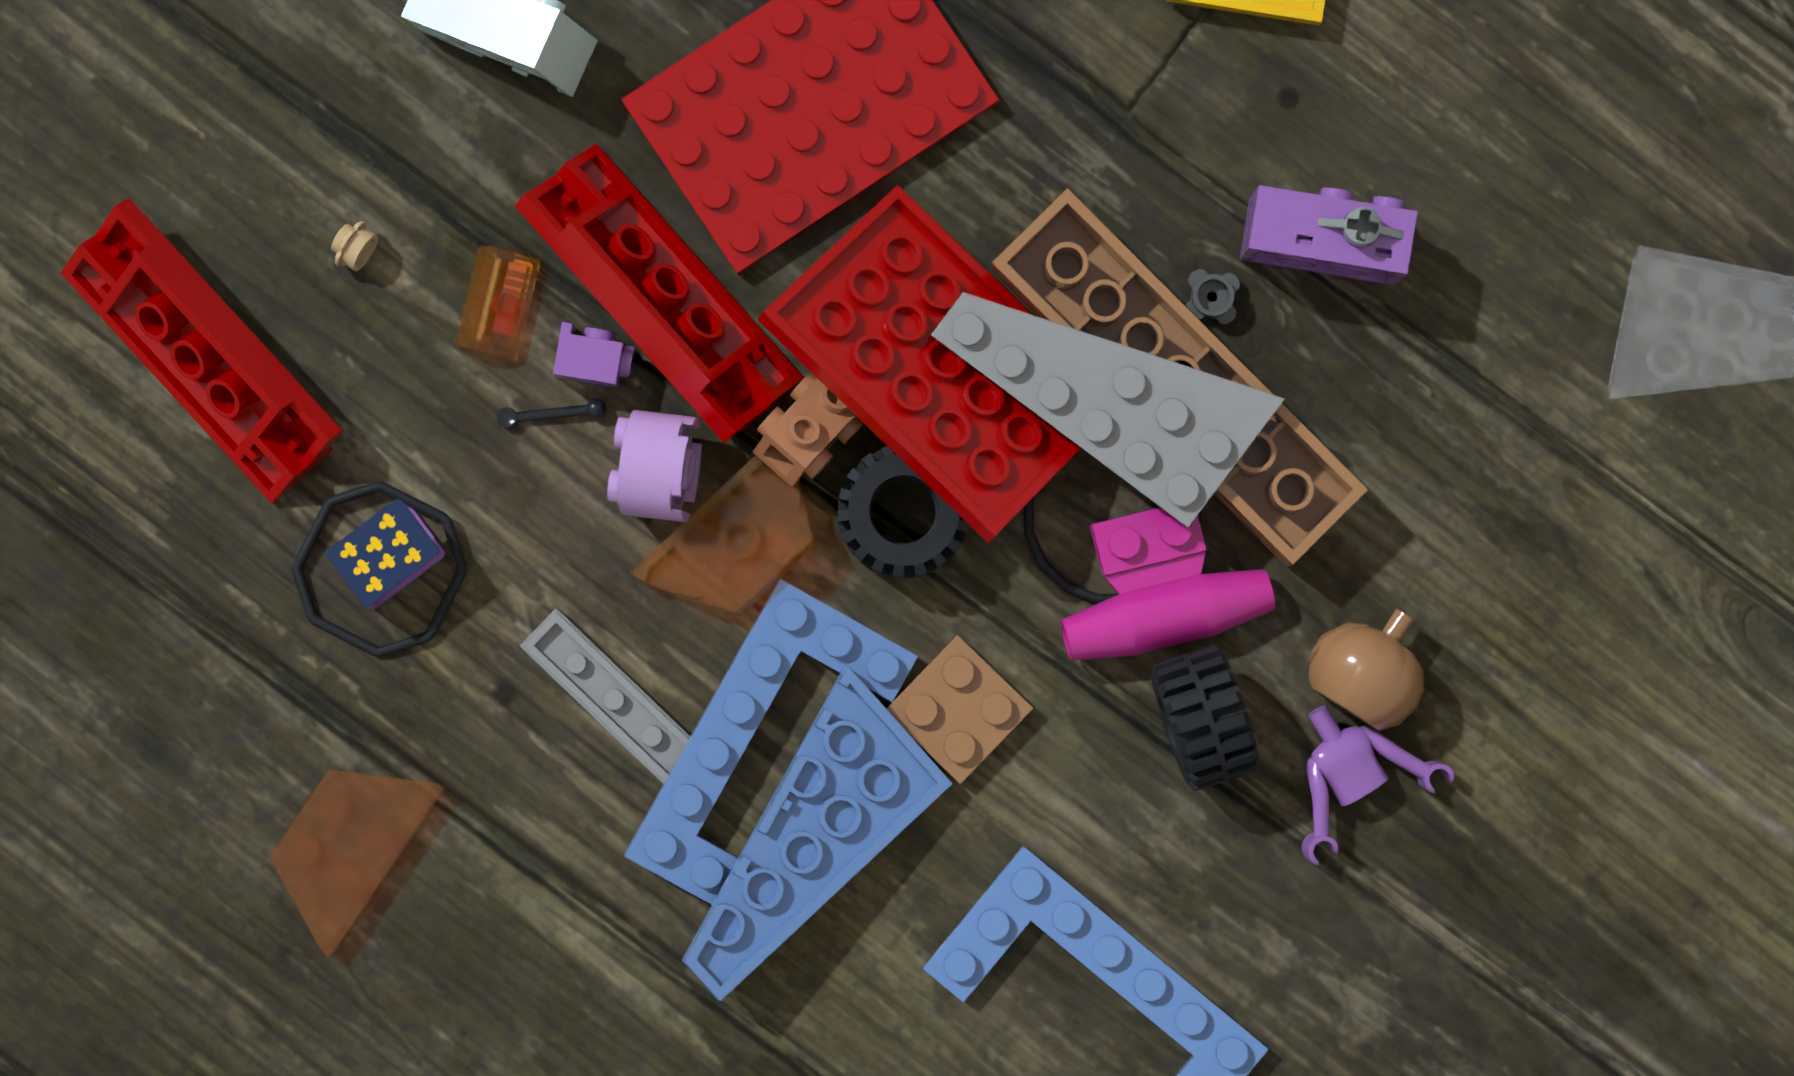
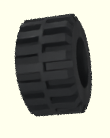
M888 446L882 447L880 451L873 454L870 453L862 458L861 462L855 468H852L847 475L843 488L840 491L837 510L838 522L848 549L864 566L883 576L909 579L936 571L955 555L968 530L969 524ZM896 481H911L921 485L929 492L935 504V520L931 529L924 537L911 543H897L887 539L878 531L873 521L872 508L876 496L885 486Z
M1212 645L1153 664L1151 679L1156 701L1171 748L1185 782L1194 791L1256 772L1258 751L1253 730L1235 676L1223 652L1216 645Z

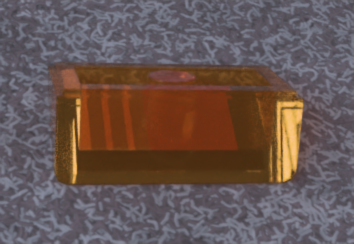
M496 246L479 247L456 339V347L517 361L541 259Z

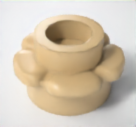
M360 221L354 227L350 224H345L336 234L331 250L337 253L335 264L338 267L346 265L354 271H358L370 259L376 248L378 236L366 228V222Z

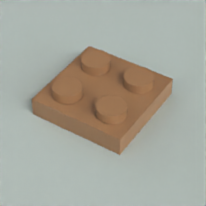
M958 635L887 708L905 731L959 784L976 769L1033 709Z

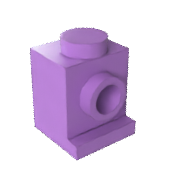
M562 322L553 370L556 378L618 389L621 377L630 378L635 347L615 342L616 333L612 331L585 327L583 336L575 335L576 327L572 323Z

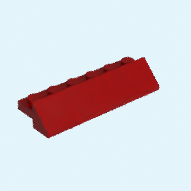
M597 143L567 161L554 176L525 193L516 203L515 207L723 443L740 431L744 432L803 379V376Z
M130 198L115 205L96 234L78 246L61 271L62 276L267 500L273 504L333 450L331 444L340 435L342 429Z

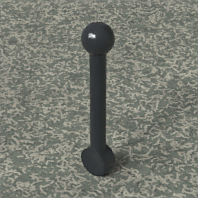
M594 398L584 405L520 412L505 407L498 412L497 422L505 429H511L518 422L580 415H588L593 419H598L604 416L606 405L603 400Z

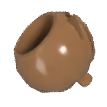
M1396 609L1382 631L1365 623L1345 622L1324 633L1319 638L1309 657L1311 661L1308 672L1310 687L1321 696L1378 731L1400 725L1417 708L1424 692L1423 669L1415 655L1400 643L1414 619Z

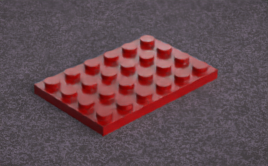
M771 0L621 99L737 275L999 103L998 97L933 0Z
M897 185L762 312L758 321L989 543L1081 447L931 335L963 292L1028 314L1031 313Z

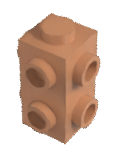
M811 372L790 394L795 400L792 406L786 412L776 407L758 427L757 431L763 437L753 451L759 459L791 487L805 473L813 480L833 458V455L828 451L830 446L837 439L844 445L847 444L864 425Z

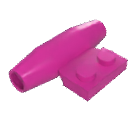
M1160 507L1090 525L1102 577L1106 579L1118 595L1061 619L1060 626L1064 645L1071 661L1136 656L1216 636L1275 610V598L1270 578L1265 569L1201 574L1207 549L1198 515L1190 526L1187 527Z

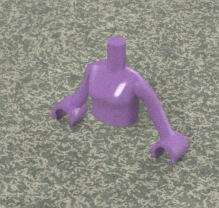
M1327 705L1314 709L1308 716L1323 742L1312 752L1311 758L1306 762V772L1312 795L1314 832L1303 840V856L1311 863L1319 866V862L1314 856V847L1318 842L1325 841L1328 849L1335 855H1337L1339 850L1337 842L1329 837V794L1326 782L1331 787L1339 804L1346 806L1369 794L1388 780V776L1377 760L1373 748L1389 761L1417 776L1419 785L1424 790L1435 794V790L1430 784L1431 773L1434 770L1440 769L1443 777L1452 783L1455 777L1453 770L1438 761L1430 760L1423 762L1369 726H1352L1341 730Z

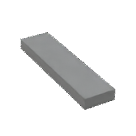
M555 608L520 647L664 784L688 742L690 735L558 608Z

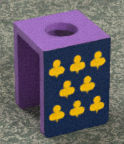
M400 499L391 502L324 552L363 606L372 610L378 608L446 556L445 550L416 511Z

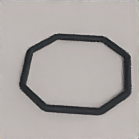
M378 481L330 496L324 501L292 567V574L307 619L312 625L378 657H384L433 639L467 573V564L452 519L447 513L385 482ZM379 491L395 500L400 499L407 506L441 522L457 567L426 632L381 647L318 616L302 571L332 508Z

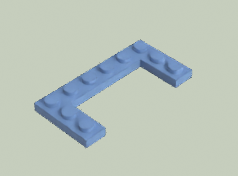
M779 578L630 842L624 857L712 905L738 857L697 834L800 651L841 673L844 666H849L869 690L891 702L895 699L918 656Z
M1024 846L1020 848L922 967L964 1003L1024 928L1032 921L1192 1054L1175 1076H1247L1268 1051L1266 1046Z

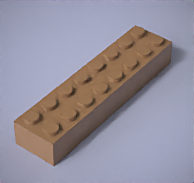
M1068 188L992 262L990 270L1037 317L1272 394ZM1281 403L1214 492V495L1288 567L1293 565L1368 489Z

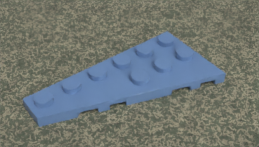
M849 666L843 667L681 960L718 1001L726 997L952 785V782Z

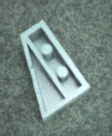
M408 0L401 15L402 18L426 34L481 58L484 55L510 65L513 72L528 77L530 73L543 78L554 85L557 91L573 97L598 41L563 13L566 5L558 0Z

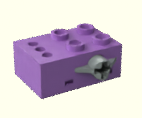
M1259 185L1249 198L1239 260L1394 286L1408 274L1418 211L1404 209L1405 201L1392 197L1375 196L1373 203L1352 200V192L1337 188H1321L1320 194L1317 195Z

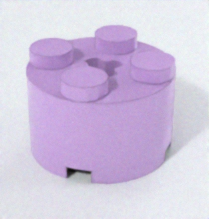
M633 410L629 418H618L615 427L614 446L616 449H621L619 470H611L607 498L610 502H617L622 515L676 522H687L691 514L682 511L684 501L694 503L697 494L702 443L692 442V429L702 430L701 421L698 417Z

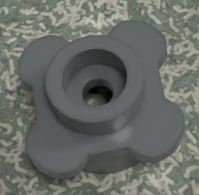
M1203 269L1193 271L1188 277V284L1191 287L1190 301L1185 306L1199 320L1203 317L1216 319L1222 325L1232 322L1236 317V309L1233 307L1235 292L1240 287L1238 278L1232 273H1225L1221 276L1218 274L1208 275ZM1209 292L1216 293L1217 300L1214 302L1209 301L1207 294Z

